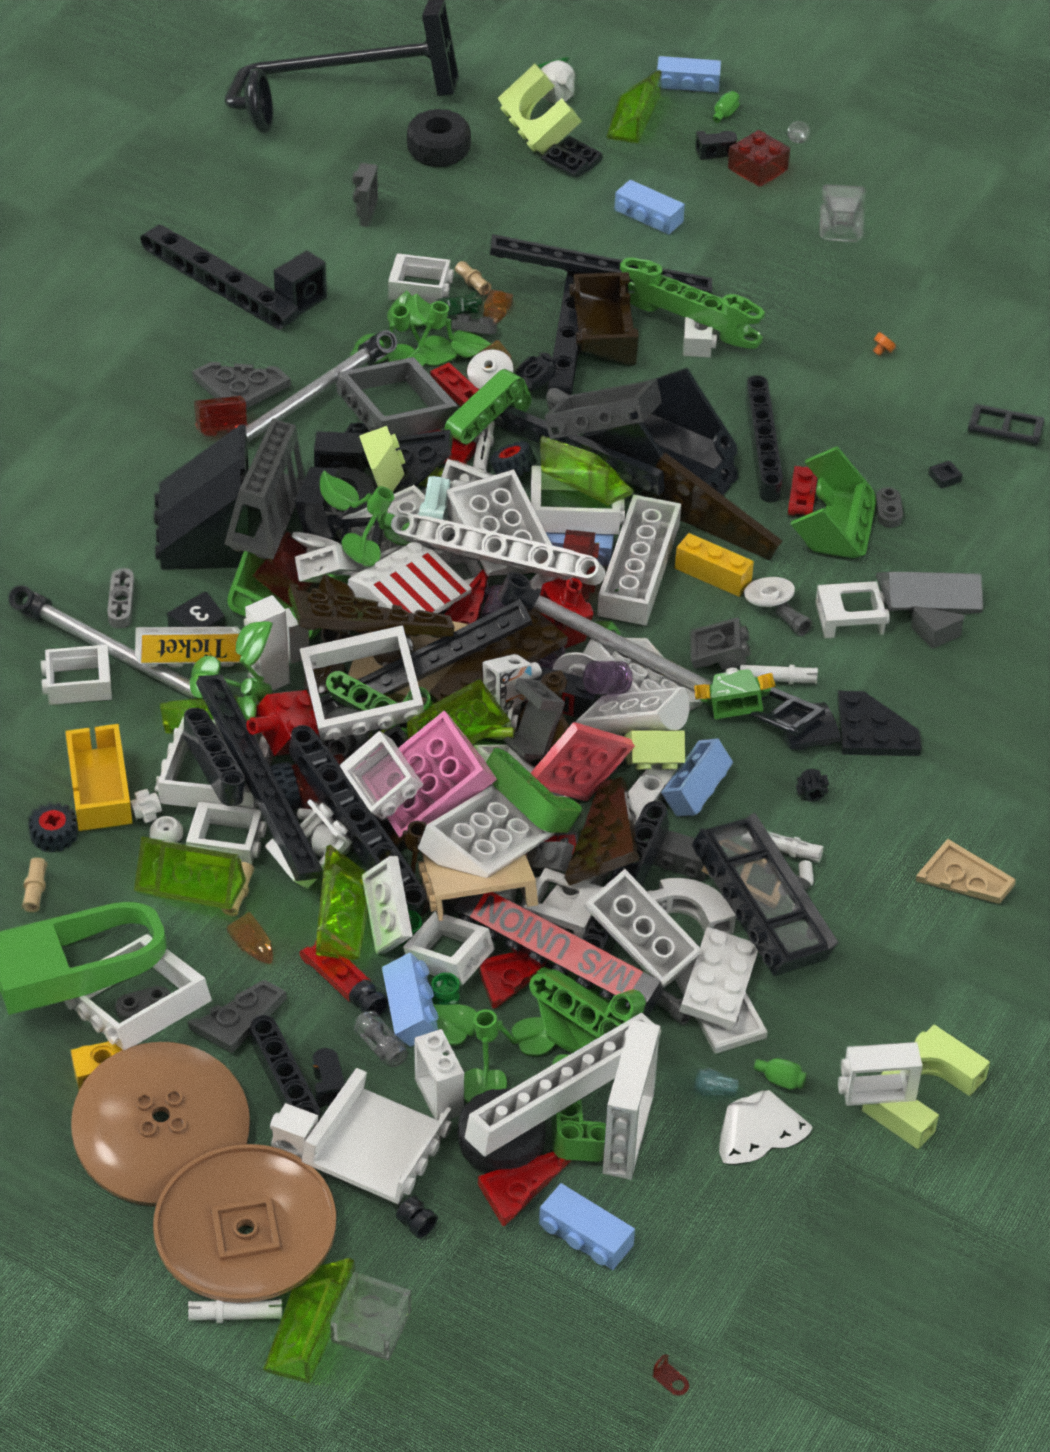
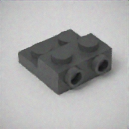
M360 163L358 171L353 173L352 183L356 185L353 193V202H356V216L360 217V226L369 227L378 203V165Z
M739 617L690 630L691 662L694 669L703 666L707 667L718 662L722 670L730 667L734 668L745 664L746 657L751 656L750 647L747 642L750 640L747 626H742Z

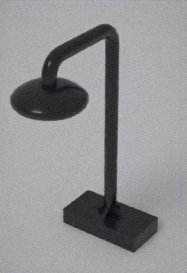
M428 0L422 14L426 35L424 43L252 63L244 66L236 73L225 95V104L231 109H246L253 126L260 133H268L273 123V100L270 85L265 74L426 56L431 60L437 96L454 94L460 77L445 0ZM245 86L244 96L239 97Z

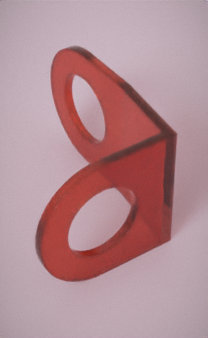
M664 1354L656 1362L652 1377L672 1394L683 1395L689 1389V1382L668 1363L669 1355ZM680 1380L684 1383V1388L682 1390H675L672 1387V1383Z

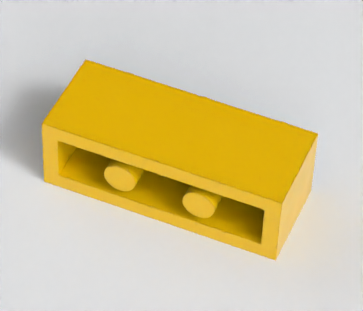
M690 533L676 547L675 569L738 597L743 594L745 588L752 582L754 561Z

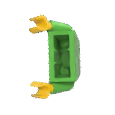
M728 668L725 673L714 676L713 684L694 685L695 700L699 699L706 706L712 705L714 719L751 714L755 711L764 712L761 697L767 696L771 688L776 687L773 673L754 677L749 669L738 670L737 668Z

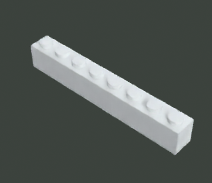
M640 1013L470 1113L465 1139L485 1157L613 1080L616 1076L631 1020L654 1023L643 1013Z

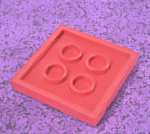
M573 722L538 765L535 766L531 774L550 792L588 801L598 790V786L611 775L635 745L630 738Z

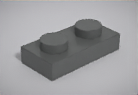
M543 842L527 852V860L531 870L544 871L545 868L554 871L566 872L574 845L568 842Z

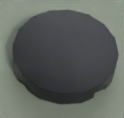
M539 353L541 356L535 357V355L530 356L516 369L515 374L525 380L529 392L540 388L552 377L556 369V362L549 353Z

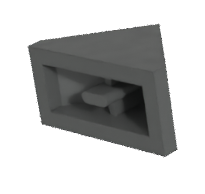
M914 606L911 627L933 649L961 636L965 615Z

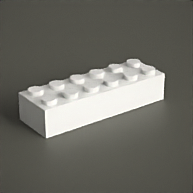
M633 495L599 592L598 616L647 626L680 526V503Z

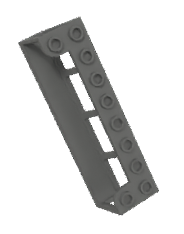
M272 418L239 489L225 540V545L230 546L233 550L251 552L262 559H274L294 511V501L305 479L296 425ZM293 449L296 460L298 477H295L291 457ZM286 465L288 469V475L284 474V469ZM243 504L261 510L262 521L255 537L235 533Z

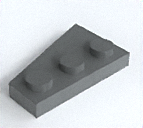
M262 980L235 995V1000L223 1007L217 1005L209 1009L210 1014L198 1020L195 1017L187 1022L189 1030L233 1053L251 1035V1021L260 1015L270 1016L287 999L286 991L266 980Z

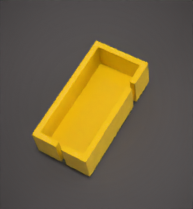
M119 724L95 727L97 749H92L89 728L65 731L78 831L133 824Z

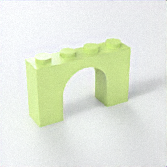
M534 64L502 93L498 100L502 104L500 109L507 117L511 116L509 121L515 128H520L518 133L524 140H529L527 145L533 152L538 150L544 155L554 143L558 144L582 120L562 98L543 116L530 120L531 112L537 102L555 87L548 76Z
M933 1025L927 1032L922 1031L917 1036L915 1042L918 1044L923 1066L921 1075L928 1074L941 1077L968 1096L986 1080L990 1061L936 1025ZM900 1070L883 1071L881 1075L900 1074ZM917 1099L916 1101L865 1104L862 1107L864 1113L916 1149H919L936 1131L939 1114Z

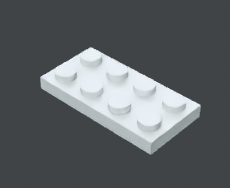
M707 927L700 946L702 952L696 958L679 1012L733 1030L758 950L749 940Z

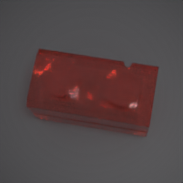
M242 396L194 401L196 428L205 436L217 435V431L223 430L229 433L239 425L247 426L246 402Z

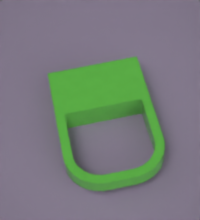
M118 902L0 931V992L8 1015L85 996L149 970L160 961L166 952L167 942L164 927L157 912L152 907L136 902ZM135 923L144 925L152 934V940L137 951L72 968L69 967L61 947L123 924Z

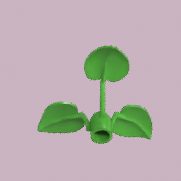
M405 291L388 311L389 331L393 333L394 329L399 332H405L410 328L419 344L421 339L414 327V323L411 322L409 307L406 306L412 295ZM371 333L361 337L356 342L350 355L352 356L357 353L358 346L375 334ZM437 335L429 336L419 352L426 357L425 365L431 367L443 365L457 357V353L450 347L451 342ZM380 340V345L382 348H385L384 342ZM387 355L372 365L380 364L388 359Z
M416 293L410 298L406 306L409 307L411 322L414 323V326H426L421 341L416 350L406 344H397L396 349L387 354L388 362L414 357L424 367L426 357L419 352L424 345L431 328L439 330L445 325L448 337L452 340L450 347L460 356L472 358L480 352L490 350L492 344L468 331L457 330L453 335L450 325L451 319L447 318L449 306L441 301L429 304Z
M325 470L320 477V491L323 498L331 506L346 511L350 506L357 508L367 502V510L373 515L362 537L355 533H348L343 537L342 548L350 558L366 567H372L380 560L381 551L379 546L373 541L366 540L376 518L379 528L384 529V535L388 540L401 546L411 543L403 540L391 527V521L395 515L387 513L394 500V494L390 489L379 486L372 495L367 493L363 499L359 500V495L354 487L339 478L329 475ZM410 523L403 525L402 531L406 530Z
M269 621L253 622L246 625L237 638L236 652L241 655L240 663L253 677L245 679L242 683L224 678L227 684L241 688V692L245 697H238L236 702L246 721L250 720L249 718L256 717V703L261 702L267 694H272V686L269 683L263 682L264 677L259 676L251 667V665L258 661L267 643L273 625ZM204 656L193 666L190 690L197 698L203 699L196 685L198 677L218 675L221 662L216 657Z
M433 1004L438 1013V1020H436L438 1030H443L450 1045H461L465 1042L468 1035L474 1036L475 1033L477 1038L483 1043L484 1070L475 1068L464 1073V1101L467 1103L477 1094L479 1095L487 1090L507 1089V1079L504 1072L500 1070L489 1071L488 1043L495 1040L499 1030L512 1044H519L520 1051L528 1056L545 1055L556 1045L547 1039L542 1017L520 1020L512 1027L511 1035L503 1026V1022L497 1021V1016L492 1010L483 1009L476 1012L473 1008L461 1004Z

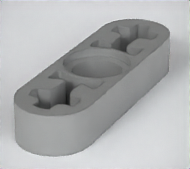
M126 568L117 569L111 575L107 613L110 626L117 629L127 627L132 619L135 581L133 572ZM121 580H125L124 586H120ZM118 596L128 597L126 600L123 601L115 600V598ZM118 610L122 611L121 617H118Z

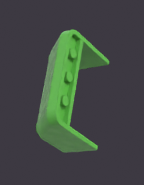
M836 446L805 460V464L818 478L816 494L826 504V509L822 508L791 521V526L806 542L807 547L814 552L856 559L864 556L867 551L876 506V495L868 482L839 447Z
M244 551L227 598L230 609L246 617V606L273 595L284 609H290L296 619L289 596L274 589L277 581L276 570L271 565L264 563L265 559L257 557L254 553ZM328 574V576L347 585L348 579L351 578L349 574ZM323 628L309 630V641L314 639Z

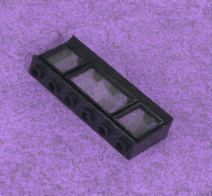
M754 812L745 819L705 830L701 828L692 843L694 851L703 862L709 876L713 878L723 898L730 905L736 919L745 929L750 941L755 945L773 976L775 977L826 961L839 942L756 813Z

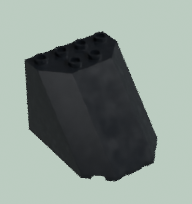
M688 368L654 378L657 379L662 403L644 422L586 432L582 436L653 467H656L660 458L667 453L721 495H724L730 488V485L738 479V469L734 466V456L738 455L737 444ZM637 411L632 412V413H631V418H632V419H637V418H639V417H638V412H637Z
M245 425L237 426L159 483V493L154 494L155 508L158 509L154 510V524L159 526V528H156V543H159V545H155V558L160 560L161 570L239 567L244 551L233 550L230 546L225 545V540L239 489L249 470ZM243 504L235 533L249 536L247 505Z

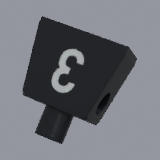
M206 591L167 613L168 627H226L223 612Z

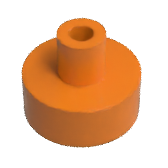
M880 332L873 339L878 344L873 352L879 357L884 351L891 354L897 347L894 342Z

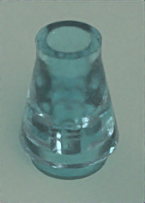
M708 1067L697 1070L694 1091L701 1092V1095H736L738 1089L737 1078H732Z

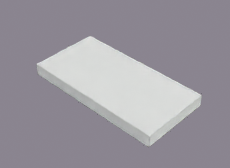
M696 959L675 978L683 995L685 994ZM746 992L733 1030L695 1017L714 1054L767 1038V1030Z

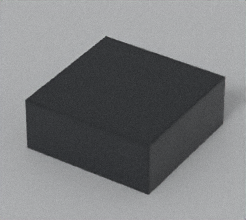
M950 460L929 467V476L941 489L962 482L963 474Z

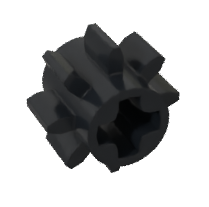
M807 769L801 773L800 777H797L798 784L796 789L798 796L804 795L806 801H819L828 793L827 775L821 776L820 770Z

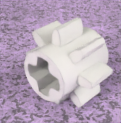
M148 789L135 792L136 799L130 800L135 819L142 818L144 823L156 820V813L162 812L156 792L149 794Z

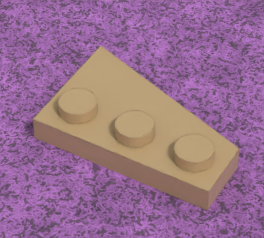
M949 839L944 842L916 875L917 882L998 904L1012 890L1016 879Z

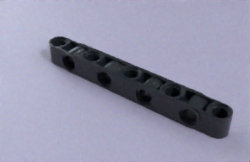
M156 225L140 236L142 246L149 253L276 329L282 330L299 318V310L293 302L165 226Z
M567 271L553 352L556 369L548 384V390L558 388L568 395H572L580 349V346L577 347L576 333L579 331L574 298H570L569 284H573L574 274L583 273Z
M306 725L296 726L291 732L289 754L299 767L301 774L320 802L327 805L334 814L331 817L334 821H340L348 829L346 835L352 841L351 847L368 871L389 856H398L407 909L416 911L421 917L426 900V892L415 877L412 869L374 814L370 812L338 762L321 742L315 731Z

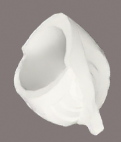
M559 60L545 65L542 71L548 76L555 87L543 98L549 102L557 103L561 98L567 101L571 96L573 97L575 91V72L568 63Z

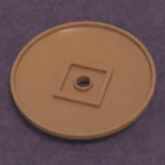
M174 1042L139 1044L107 1058L84 1081L76 1097L71 1120L74 1148L89 1176L114 1196L146 1206H156L167 1183L181 1168L192 1160L219 1148L247 1144L250 1126L247 1099L232 1072L210 1054L195 1047ZM163 1111L169 1115V1118L165 1122H157L153 1119V1115L156 1112Z
M241 1144L207 1152L181 1168L167 1183L159 1197L153 1221L154 1239L159 1256L167 1270L181 1284L202 1296L214 1300L249 1303L285 1294L311 1277L324 1262L332 1247L336 1232V1209L328 1185L312 1166L301 1162L302 1159L276 1147ZM242 1226H251L254 1229L249 1234L238 1232V1229Z

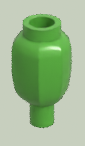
M730 91L721 96L715 105L716 114L713 116L714 122L719 123L723 118H729L740 105L738 93Z
M775 1058L769 1062L757 1059L754 1065V1070L764 1073L769 1082L788 1090L803 1089L808 1073L803 1072L800 1065L785 1059Z

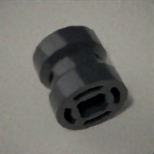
M367 979L357 983L349 993V1000L355 1006L361 1007V1012L367 1019L378 1017L388 1005V999L381 992H376L375 985Z
M412 1196L405 1200L396 1213V1218L403 1225H408L410 1232L417 1238H423L429 1234L438 1221V1216L431 1209H425L424 1203L417 1196Z

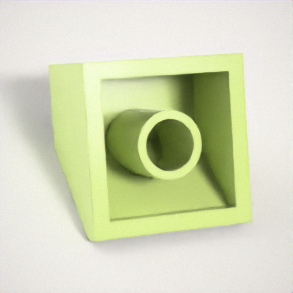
M387 426L359 437L377 486H384L393 492L404 476L401 465L405 464L401 449L396 451L400 447L396 435H390Z
M630 731L623 735V737L630 738L635 745L626 756L628 765H635L636 770H649L651 765H662V770L678 769V765L685 763V731Z

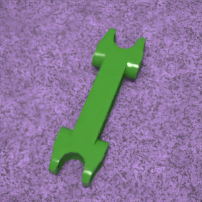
M625 258L620 263V270L622 272H629V278L633 280V282L628 284V290L634 291V293H630V303L635 307L645 311H656L660 307L685 318H690L720 331L719 338L721 341L733 346L755 349L762 343L761 334L751 328L749 324H759L765 317V312L747 298L735 294H729L723 298L717 297L662 275L661 265L650 260ZM634 265L638 267V269L630 268L627 266ZM749 313H756L758 315L752 316ZM744 337L753 338V339H755V340H754V341H748V340H746Z

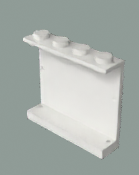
M356 1068L305 1140L301 1162L399 1204L405 1194L410 1195L416 1176L423 1175L429 1156L434 1157L440 1146V1139L448 1136L452 1126V1122L449 1121L451 1108L447 1107L444 1113L441 1112L439 1121L364 1089L367 1072Z

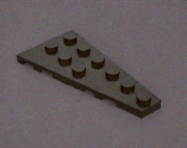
M667 453L660 458L655 468L663 471L665 491L658 496L643 489L640 496L680 503V521L770 561L783 540Z
M289 583L288 595L298 626L306 630L323 628L334 632L354 630L357 633H368L369 631L376 632L403 626L405 634L412 637L431 635L435 638H444V636L453 637L455 626L448 615L424 610H416L415 613H410L402 609V606L394 604L392 609L378 606L379 601L344 594H336L334 597H330L325 593H321L322 590L312 588L310 593L298 590V585Z
M532 609L530 613L528 612L533 623L532 625L457 661L429 691L432 702L442 711L448 713L484 692L483 662L513 654L519 655L530 663L537 662L565 646L568 637L539 611Z
M622 776L613 780L607 779L598 786L597 793L564 876L569 886L639 860V855L636 852L638 847L634 840L636 835L633 817L630 814L631 806L628 803V787Z

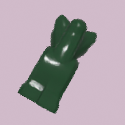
M477 292L467 293L460 297L436 299V301L444 302L449 306L448 316L461 313H478L480 310L477 306L483 303L481 298H476Z

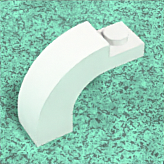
M669 878L660 880L659 890L647 891L667 913H682L693 917L702 926L704 932L707 927L728 934L734 933L735 913L722 894L707 884L685 878Z

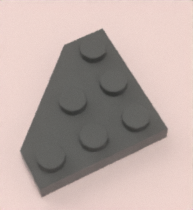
M210 362L192 371L193 379L234 415L291 386V379L275 366H267V369H254L253 365L234 363V367L221 366V362Z

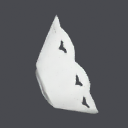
M762 1090L749 1097L740 1098L728 1105L720 1134L719 1153L723 1163L738 1164L751 1162L763 1157L771 1147L786 1148L798 1143L811 1132L813 1126L770 1090ZM799 1122L806 1124L805 1126H802L801 1130L799 1129ZM784 1130L787 1133L791 1134V1136H785L784 1138L780 1139V1136L783 1134ZM751 1143L754 1145H759V1148H753V1150L749 1152ZM733 1148L741 1153L740 1155L734 1153L729 1156Z

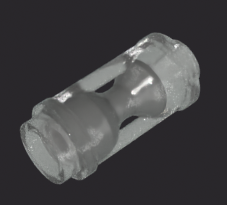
M376 1011L363 1012L357 1017L354 1025L355 1032L362 1037L384 1065L397 1067L405 1061L408 1055L406 1045L399 1040Z

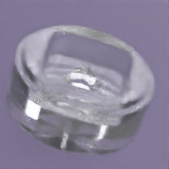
M802 121L791 123L787 131L788 138L794 143L805 142L810 133L808 125Z

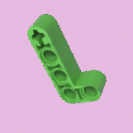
M507 369L500 370L447 420L445 430H450L453 438L463 444H468L509 405L526 412L531 405L532 399L525 380Z
M335 671L327 677L326 686L331 697L347 707L361 712L397 704L394 700L344 672ZM343 683L345 686V689H343L342 687H338L337 689H335L336 684L340 686ZM419 687L421 697L427 699L423 705L425 718L413 721L412 725L408 728H401L409 739L421 729L433 708L431 696L423 687ZM411 690L403 702L413 700ZM361 694L368 696L367 700L363 703L355 702L356 698Z
M494 748L486 761L497 778L492 785L538 828L546 832L569 833L580 815L582 807L568 797L553 795L508 752L500 748Z
M555 969L534 975L529 984L530 991L536 998L597 1038L613 1030L614 1023L618 1027L638 1014L643 1013L646 1005L643 994L635 989L617 994L608 1003ZM568 994L572 997V1004L568 1000ZM625 999L630 1003V1010L625 1005ZM591 1009L595 1012V1019L591 1015Z
M560 1054L553 1059V1064L569 1055ZM581 1099L551 1116L553 1151L559 1158L593 1162L604 1160L606 1124L583 1121Z

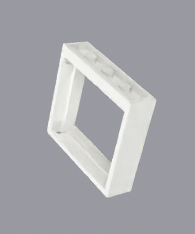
M532 466L531 504L545 532L619 534L620 524H623L625 521L624 480L594 467ZM541 490L611 492L612 509L541 507Z
M403 626L300 648L321 742L331 739L338 740L341 737L353 734L361 735L367 731L379 728L388 729L393 725L413 723L415 720L425 718L424 706ZM396 650L401 651L413 700L324 719L313 669Z
M183 716L179 728L174 730L173 743L168 745L167 759L162 761L161 775L156 777L155 792L159 794V802L161 804L196 808L199 801L222 804L211 785L176 781L189 747L183 737ZM212 720L213 723H214V725L216 726L218 732L220 733L221 737L223 738V736H222V734H221V732H220V730H219V728H218L216 722H215L214 720ZM262 733L253 734L270 766L274 757L271 748ZM245 783L243 802L236 807L256 809L257 803L247 783Z
M146 934L104 959L137 951L146 946L152 940V937ZM166 949L163 957L153 968L180 989L125 1021L118 1023L90 1000V998L109 987L85 996L65 1000L64 1003L70 1010L74 1009L77 1011L83 1021H89L96 1032H102L112 1045L116 1044L122 1050H126L212 1001L205 978Z
M631 1020L607 1105L603 1174L632 1180L654 1097L660 1025Z

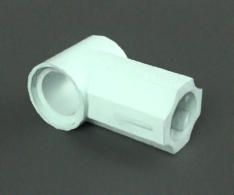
M429 476L425 500L420 506L419 516H428L447 521L448 495L446 491L450 488L451 481L449 479Z

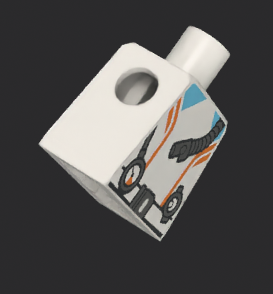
M515 654L483 662L484 705L497 714L502 715L527 700L514 687L517 678L535 679L540 677L542 671L539 664L536 662L530 663Z

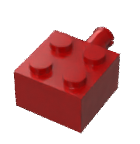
M571 578V581L570 579H555L542 584L541 596L592 620L593 609L590 603L586 602L582 596V582L579 579ZM541 613L568 637L567 644L559 648L558 651L586 640V635Z
M307 690L267 694L256 706V717L249 718L250 720H247L246 724L250 734H263L274 756L289 754L291 732L296 726L306 725L311 727L320 739L311 697Z

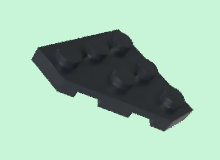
M450 430L396 437L400 446L396 451L401 449L405 464L401 465L404 476L392 493L395 494L413 485H419L451 455L453 435Z
M838 690L837 702L842 755H921L919 729L865 691Z

